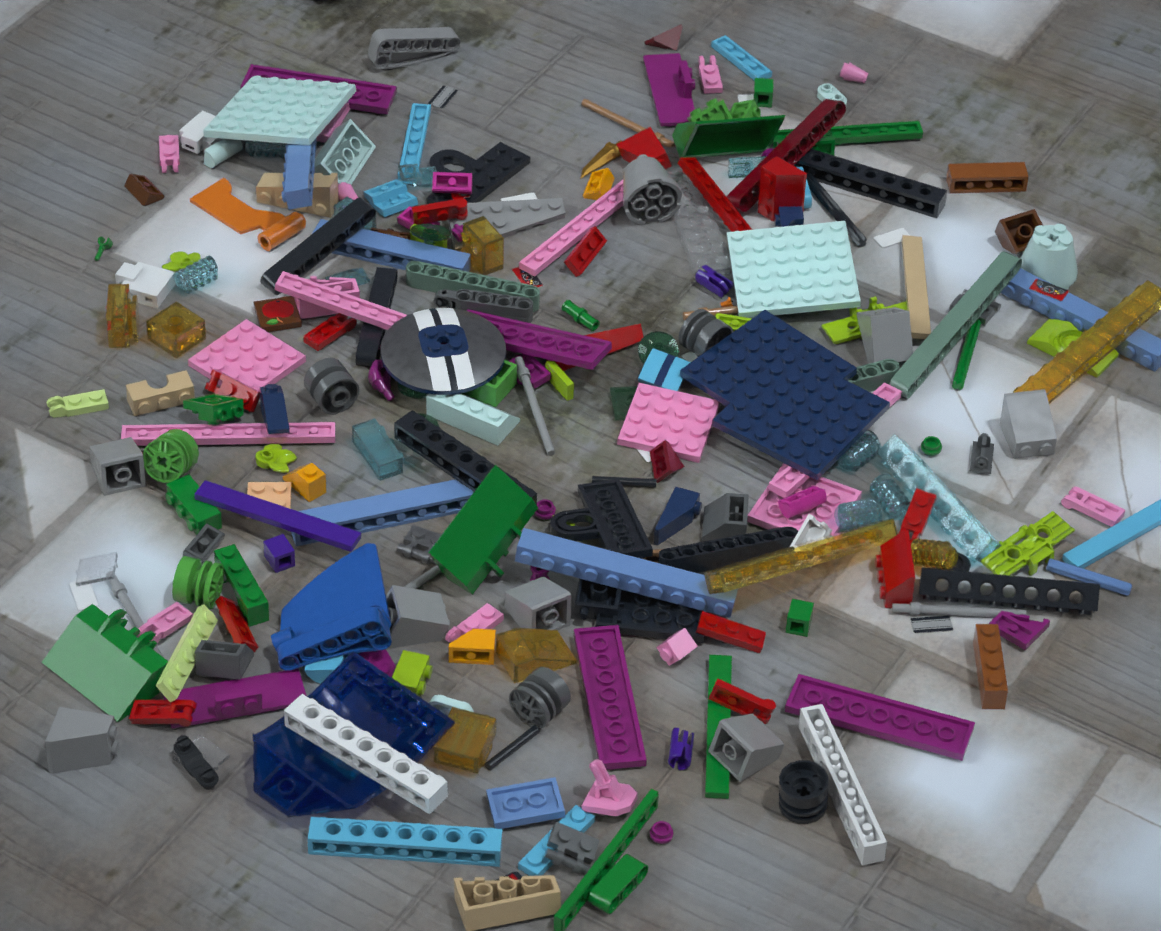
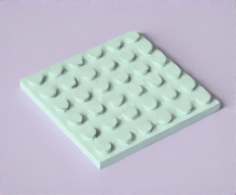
M253 76L203 130L204 137L310 145L356 92V85L348 84L347 82L331 83L330 81L317 82L310 79L296 80L294 78L279 79L278 77L262 78L261 76Z
M846 221L727 232L737 308L740 317L753 318L764 310L773 315L861 307Z

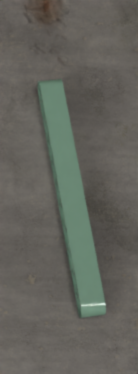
M1002 251L896 372L889 385L901 390V396L909 399L1014 278L1021 268L1022 259Z

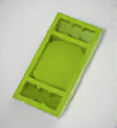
M1058 319L1047 320L1027 340V344L1096 378L1119 355L1100 336H1088L1084 332L1079 331L1071 322Z

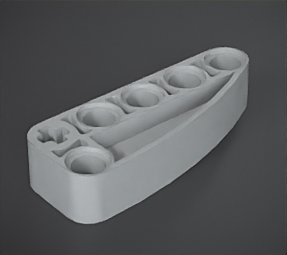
M450 27L378 29L371 36L368 57L377 69L407 67L445 56L457 50L461 45V40Z

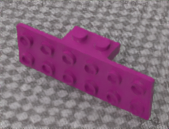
M680 53L644 55L643 61L660 126L669 127L679 123H688L687 118L691 116L690 112L695 110L692 100V90H695V79H692V68L688 67L687 60H681Z
M297 668L291 671H279L241 678V680L235 679L184 688L176 700L188 699L196 702V710L191 715L193 717L191 725L284 709L301 694L306 696L300 671ZM170 724L171 728L184 727L180 724Z

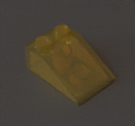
M515 628L496 634V654L514 684L524 681L538 667H546L555 671L574 665L577 662L558 630Z

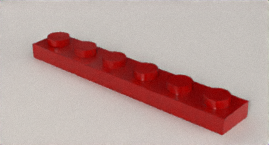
M681 157L677 164L703 195V198L711 205L713 211L722 219L724 225L731 232L752 230L695 157Z

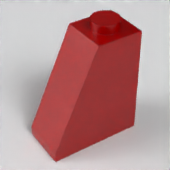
M651 127L616 144L623 160L629 163L637 159L639 155L645 154L648 157L657 159L665 169L672 166L666 151Z

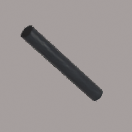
M592 476V483L620 479L622 486L656 487L657 480L649 478Z
M533 725L485 763V767L488 770H492L540 732L539 728Z

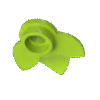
M182 251L174 252L170 255L171 261L162 265V269L173 272L180 270L182 274L189 275L197 271L198 261L201 259V256L196 252L190 254Z
M269 444L264 447V450L256 453L255 460L256 464L263 469L271 468L276 472L288 473L289 468L287 464L297 460V456L290 450L282 449V446L279 444Z

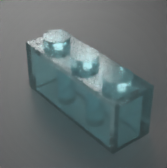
M374 418L352 426V442L380 481L403 473L404 455L401 451L397 450L393 439H389L383 425L380 426Z

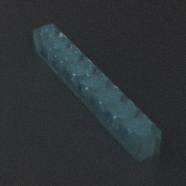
M893 434L877 452L883 458L881 463L889 470L892 468L895 471L893 476L901 483L905 482L906 486L904 488L910 494L914 495L916 488L937 495L938 501L935 502L930 516L935 521H940L943 524L941 528L948 535L955 537L953 541L961 549L965 548L968 551L966 555L974 563L977 561L981 563L983 558L1002 546L905 440Z

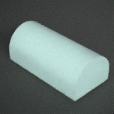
M221 139L208 147L204 152V164L209 168H213L242 150L241 140Z

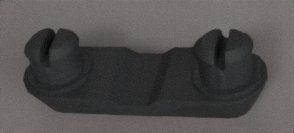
M179 736L174 744V751L180 758L183 766L204 789H212L219 781L218 774L204 759L202 753L188 736Z

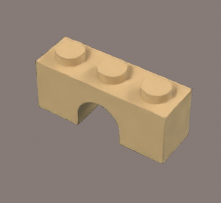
M187 370L166 375L167 385L159 389L150 387L146 380L127 384V401L133 415L138 416L183 405V400L195 398L194 385Z

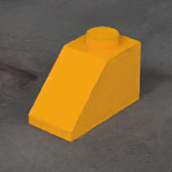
M313 463L300 466L282 476L283 480L291 482V487L308 502L326 493V474Z
M471 629L449 643V663L494 665L496 630Z

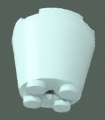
M1063 224L1037 226L1021 256V269L1053 285L1068 290L1069 286L1076 282L1078 274L1073 237Z

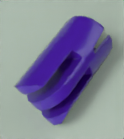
M708 265L701 267L706 272L699 269L695 275L697 283L721 299L734 286L731 280Z
M676 727L672 729L668 763L674 769L677 761L678 770H685L691 765L695 734L692 732L688 737V731L683 729L679 735V728Z

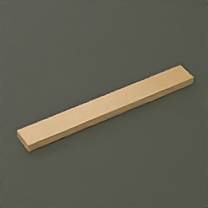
M902 235L907 311L910 312L911 336L915 339H926L931 333L922 237Z

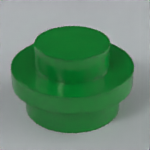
M928 436L922 441L921 450L927 455H937L942 450V444L937 437Z

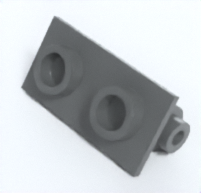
M982 433L978 437V442L973 441L970 471L991 474L994 444L990 443L991 438L987 433Z

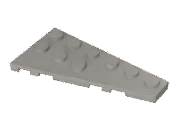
M562 198L467 203L468 217L465 220H459L458 218L448 219L453 250L461 252L462 249L468 247L470 249L476 248L477 244L483 242L491 243L515 235L517 231L523 229L525 231L530 230L532 226L538 224L545 225L565 218V209ZM455 224L463 225L469 233L467 241L459 243L451 233V229L454 228Z

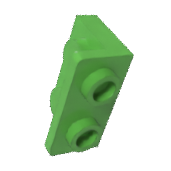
M716 98L708 101L705 108L700 109L699 107L691 111V116L687 118L688 122L733 119L724 100H717Z
M754 99L736 102L730 110L733 119L761 116V110Z

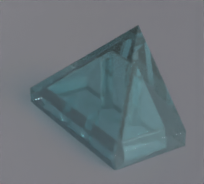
M363 268L349 269L325 277V280H329L330 277L355 278L358 286L370 283V279Z

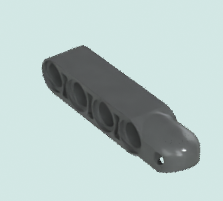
M441 289L434 297V304L437 308H443L442 306L445 305L447 306L445 308L465 311L469 309L531 323L533 320V301L525 297L469 289L458 291Z

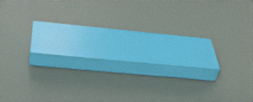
M726 35L711 41L713 49L754 81L755 78L768 79L772 77L770 69Z

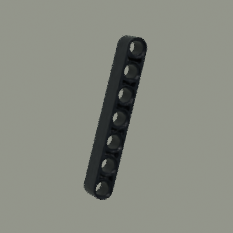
M362 198L355 199L270 267L261 276V284L274 295L281 294L282 292L275 290V284L283 271L302 277L374 218L376 210Z
M376 268L369 302L391 309L397 284V269ZM363 322L356 351V365L371 366L375 360H379L380 347L386 329Z
M787 526L666 548L659 551L658 563L699 573L790 556L787 550L796 537L798 530Z

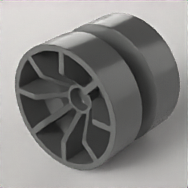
M325 358L316 362L309 368L304 377L306 390L314 398L322 411L327 414L333 415L347 410L358 398L359 385L338 359Z

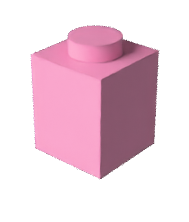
M683 628L656 648L660 652L661 658L670 666L698 646L686 628Z

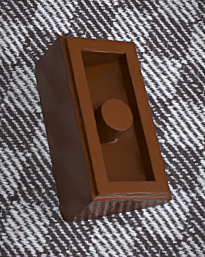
M129 174L125 188L143 206L164 199L165 196L146 176Z

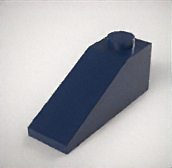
M267 384L265 387H260V410L268 434L290 433L284 393L281 386Z
M675 486L655 527L654 545H660L693 522L695 516L699 515L702 509V502H699L700 493Z

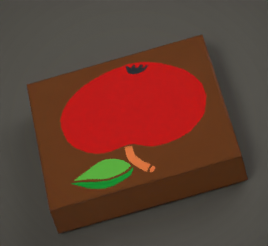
M293 296L253 302L259 327L263 330L272 332L302 327V321Z

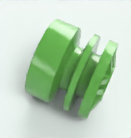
M171 429L146 446L143 451L144 468L153 479L162 483L172 482L195 466L199 456L198 445L187 432L180 429Z
M183 556L177 565L172 587L173 600L175 602L191 604L195 599L196 606L205 604L208 609H213L216 606L215 601L222 592L224 582L223 564H213L211 561H205L202 565L200 559Z

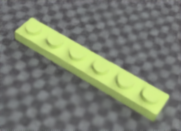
M205 604L197 607L156 684V687L169 702L178 698L196 663L195 650L201 640L209 639L218 621L214 613Z

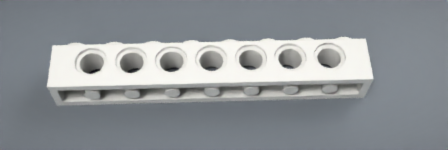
M301 694L284 710L286 727L428 814L433 812L448 797L447 781L442 776L434 774L424 765L409 759L406 754L396 751L386 742L376 739L368 731H363L356 727L351 721L338 716L333 710L323 707L315 699H310Z
M823 704L800 708L799 729L814 762L823 767L828 775V793L861 865L884 861L887 841Z

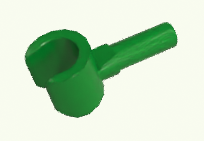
M103 236L98 238L100 246L94 258L95 261H99L104 250L112 247L113 242L110 238L107 239L106 243H104L105 238Z

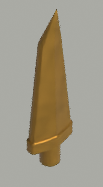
M606 143L582 169L581 178L620 157L621 154L616 145L617 143Z

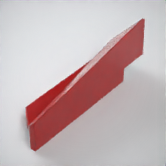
M641 324L584 335L611 341L612 349L608 354L644 339ZM556 362L563 371L575 367L574 365Z

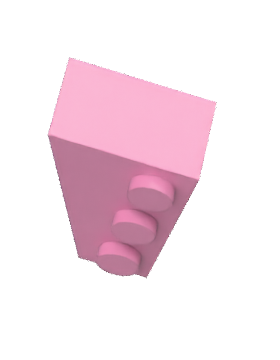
M310 276V279H307L360 298V291L355 278L330 277L329 280L317 279V276ZM294 297L301 319L338 313Z

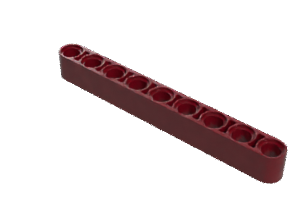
M823 100L726 196L737 211L747 212L759 200L761 166L776 156L794 166L845 115L846 105L843 101Z

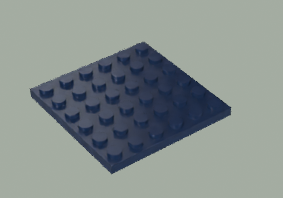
M764 310L682 368L680 376L727 406L785 350L847 381L857 374V367L767 310Z
M785 350L712 420V426L818 480L890 408V402Z

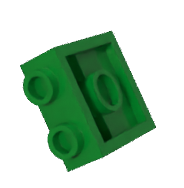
M209 394L183 400V409L192 410V413L198 414L199 420L207 421L209 425L220 424V421H234L235 417L240 418L244 415L243 399Z

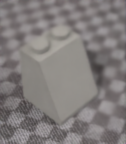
M896 307L857 312L867 362L870 364L885 359H893L899 365H903L913 354L910 312Z
M1045 389L1004 394L1000 427L1013 458L1054 454L1057 436Z
M131 437L89 446L91 464L104 496L146 486L143 454Z
M543 576L506 591L505 609L527 637L534 641L570 626L571 593Z
M395 585L391 586L386 595L391 620L390 634L392 643L389 648L441 641L445 632H448L450 627V620L447 617L441 593Z
M59 707L45 740L49 773L111 764L113 756H117L120 743L116 740L118 726H115L114 716Z
M748 714L721 720L716 729L709 752L741 782L778 760L784 743L754 714Z

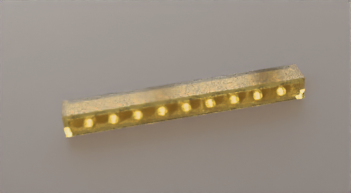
M1149 280L1137 286L1132 294L1124 297L1120 304L1115 308H1111L1102 319H1098L1077 340L1070 342L1065 350L1057 353L1053 360L1048 364H1044L1022 386L1015 388L1013 393L1045 389L1050 404L1161 310V288Z
M894 519L875 521L704 572L709 594L728 592L880 546L898 534Z

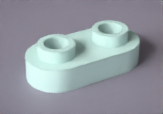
M825 83L818 87L817 97L821 101L832 99L843 101L847 105L846 97L831 84Z
M444 695L433 696L428 704V709L434 716L459 724H468L474 715V710L470 704Z

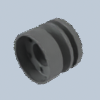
M698 309L691 313L681 326L678 340L680 345L699 357L733 333V329L708 311Z
M546 667L536 668L509 694V703L516 716L530 727L536 725L539 729L544 728L571 701V694L565 681L556 672Z

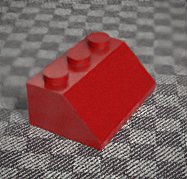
M777 156L761 166L758 213L774 221L775 215H778L779 207L802 206L804 209L807 173Z
M903 530L880 545L879 555H875V567L879 568L877 571V582L882 585L879 588V597L884 600L885 608H892V603L910 604L913 599L915 571L909 530Z

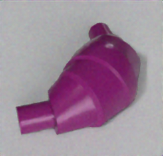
M375 360L368 372V381L373 389L383 394L387 401H391L395 396L390 390V375L383 366L382 360Z

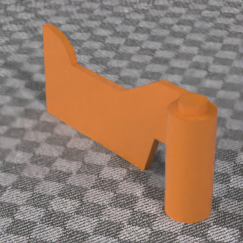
M225 178L190 198L192 204L239 234L259 228L262 229L263 232L258 234V242L266 251L272 250L306 227L305 217L296 211L288 216H284L281 213L257 210L231 195L232 186Z

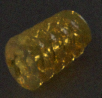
M916 538L911 543L914 566L952 569L957 562V550L948 541Z

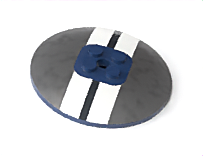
M432 308L409 314L398 320L388 329L381 343V360L392 378L412 390L435 395L459 394L485 385L500 372L506 358L505 341L496 326L475 313L454 308Z

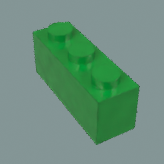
M189 474L166 484L167 493L165 498L170 506L173 505L177 515L186 521L191 532L194 531L197 535L206 523L218 530L222 529L221 512L218 508L195 500L194 494L198 490L199 485Z

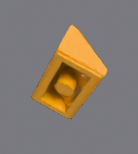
M609 168L591 173L583 193L584 198L598 200L611 189L615 178Z

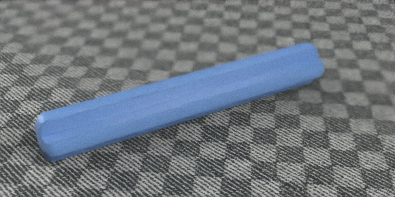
M1052 558L1047 563L1046 570L1081 582L1100 584V588L1125 596H1129L1132 589L1131 583Z

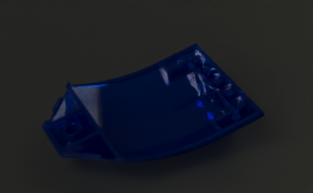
M354 651L308 696L310 699H315L323 707L333 710L343 719L351 721L361 730L368 731L381 742H386L396 751L406 754L409 759L416 763L455 724L454 720ZM284 716L259 733L253 734V791L288 818L356 809L387 789L286 727Z

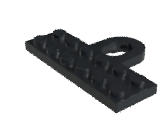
M499 142L477 160L457 150H441L431 156L430 171L432 174L433 172L472 173V194H470V197L463 199L467 200V203H476L482 201L530 164V156L502 142ZM452 164L454 166H462L465 169L452 171L445 168L444 165ZM432 193L427 197V204L453 200L450 193Z
M620 479L579 484L578 494L585 508L562 511L551 518L550 531L553 536L572 541L599 538L603 549L641 559L653 556V548ZM587 522L591 525L586 527L570 526L567 524Z

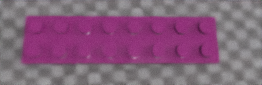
M254 64L250 65L240 86L241 89L253 76H261L262 78L278 77L279 79L294 78L296 80L310 79L317 82L330 81L331 83L347 82L348 84L356 85V92L347 101L350 109L378 114H388L397 92V86Z
M467 310L487 319L496 326L504 338L506 350L514 353H522L531 357H539L549 361L593 370L612 349L611 341Z
M610 625L574 629V640L598 759L603 762L606 770L646 766L647 759L619 626Z
M798 674L785 705V712L800 716V708L823 704L832 725L963 761L975 727V722L801 674Z

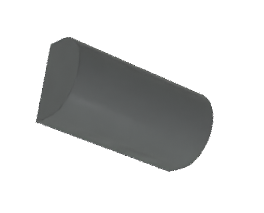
M206 523L184 549L183 556L200 559L203 564L222 542L225 533Z

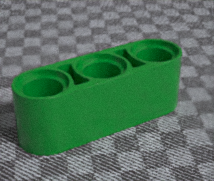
M625 854L594 886L589 894L588 902L607 914H612L644 880L649 866L633 856Z

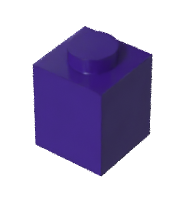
M284 534L263 541L264 557L275 573L295 566V550Z

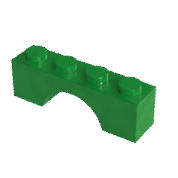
M232 544L214 550L215 563H221L224 567L223 583H230L248 627L269 621L268 600L236 545Z

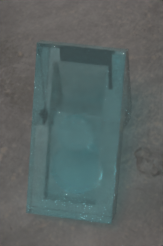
M766 156L729 158L728 177H746Z

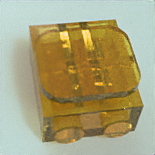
M108 284L106 321L109 348H130V338H132V335L134 342L139 341L138 297L133 295L131 302L129 284Z
M452 707L434 745V762L478 774L485 765L492 750V742L496 735V718Z

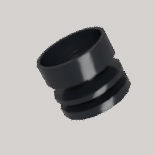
M809 760L791 762L782 769L779 775V809L782 815L789 821L798 824H809L818 821L824 816L828 808V775L825 769L818 763Z

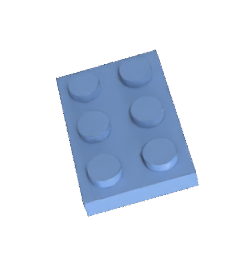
M556 777L486 790L495 829L565 818V809Z

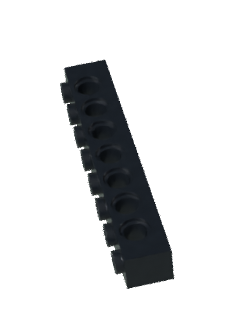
M810 149L794 165L795 167H803L805 173L810 172L820 183L936 219L946 204L947 190L814 149Z
M413 410L394 422V438L474 492L494 467V464L485 457L479 455L469 446L464 445L454 436L449 435L439 426L434 425L425 419L424 416L419 415ZM503 471L537 505V493L532 488L521 483L517 478Z
M921 567L918 594L923 595V599L936 600V596L945 597V601L958 602L959 598L967 599V603L980 604L981 600L990 601L989 605L1003 606V602L1012 603L1014 608H1025V604L1034 605L1035 610L1047 611L1048 606L1056 607L1057 612L1069 613L1070 609H1079V614L1092 615V611H1098L1100 584ZM939 579L947 580L948 587L946 590L939 591L936 589V582ZM960 582H969L970 590L967 593L959 592L958 585ZM990 583L992 585V592L989 595H982L980 592L982 584ZM1006 585L1014 587L1015 592L1013 596L1005 597L1002 591ZM1034 587L1036 589L1037 595L1034 599H1027L1025 597L1027 588ZM1052 589H1056L1059 597L1056 601L1051 602L1047 598V593ZM1074 591H1078L1081 594V600L1076 604L1071 603L1069 599L1070 594Z

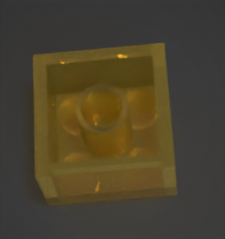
M484 216L463 223V232L461 233L463 248H461V252L471 254L473 268L481 275H488L502 270L504 263L503 236Z
M177 301L146 321L148 340L175 358H178L206 339L205 320Z

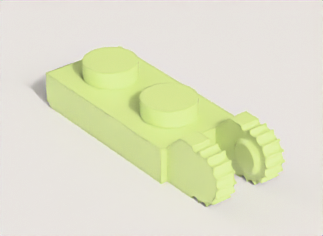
M104 389L74 394L63 398L54 396L46 402L49 407L50 416L54 418L75 416L109 408Z

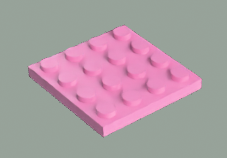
M246 319L188 359V366L208 379H211L210 373L212 369L219 370L260 391V387H265L267 384H276L305 363L306 355ZM219 379L218 385L221 386L223 381Z
M639 383L618 436L617 445L650 452V450L666 440L679 459L699 463L712 429V420L717 415L720 402L710 398Z
M783 463L773 479L787 468L788 465ZM810 477L791 495L815 486L826 491L827 501L796 516L786 518L780 511L778 501L783 499V497L768 490L767 486L749 512L747 522L768 530L789 526L799 531L808 514H810L819 522H825L832 529L822 550L827 551L859 502L862 491L824 477H820L818 480Z

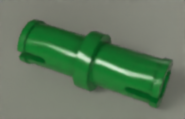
M566 300L563 303L562 311L573 317L576 323L583 324L591 332H594L599 327L600 321L588 314L585 308L578 307L571 300Z

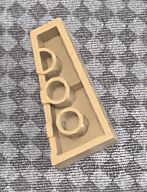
M283 173L263 174L256 186L258 203L288 209L287 203H284L282 199V191H284L282 185L284 181ZM315 173L312 206L291 210L331 218L339 204L338 173H331L330 175Z
M554 875L522 876L521 880H513L509 876L500 877V880L485 881V877H475V881H463V878H454L455 901L466 931L553 915L561 907V892Z

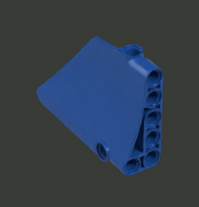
M366 543L344 556L315 577L283 607L280 631L271 635L273 646L277 651L279 666L282 670L291 671L324 659L359 652L385 650L391 646V620L377 546L372 543Z

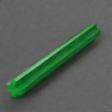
M976 320L967 331L953 379V389L962 390L981 327L980 320Z

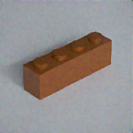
M1025 162L948 164L946 180L950 194L1026 192L1029 176Z
M976 624L973 647L982 709H1005L1008 687L998 624Z

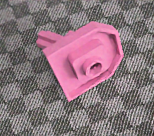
M596 759L592 761L589 767L596 780L582 804V810L584 812L619 816L631 812L637 801V792L630 785L619 783L615 775H609L601 760Z

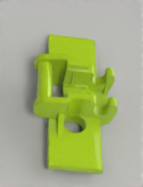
M876 296L871 297L868 309L857 310V307L849 308L850 317L822 324L821 327L834 344L858 338L862 340L857 312L893 307L907 310V301L885 307L883 303L877 304Z
M1052 511L1034 524L1031 523L1029 526L1022 525L1018 532L1003 542L999 541L996 543V550L983 558L981 563L993 574L1012 575L1028 565V574L1032 576L1037 572L1040 561L1045 559L1047 564L1049 559H1054L1055 551L1053 546L1072 534L1075 529ZM1040 532H1044V533H1046L1049 537H1048V538H1042V537H1040L1038 534H1039ZM1023 538L1025 539V540H1023L1021 543H1019L1018 545H1014L1015 543H1017V542L1020 541L1021 539H1023Z

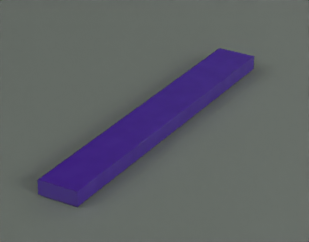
M206 480L194 494L195 500L350 552L353 551L361 539V532Z

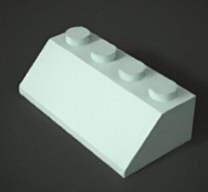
M349 119L335 128L315 158L314 174L323 173V175H330L331 173H338V185L342 182L352 184L376 146Z
M462 393L452 395L428 394L426 396V415L497 446L520 422V418Z

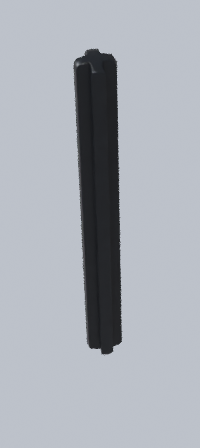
M808 172L806 179L812 193L836 221H846L848 235L857 246H865L867 238L816 178Z

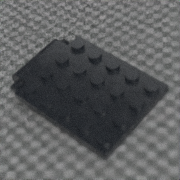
M698 573L709 577H713L714 575L712 573ZM579 578L573 611L582 620L587 618L596 619L595 627L618 625L620 634L668 639L674 633L686 628L695 643L704 644L705 635L696 633L702 613L701 610Z

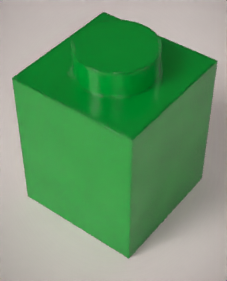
M755 78L753 99L758 107L772 108L774 79Z
M792 599L785 633L808 637L813 617V602Z

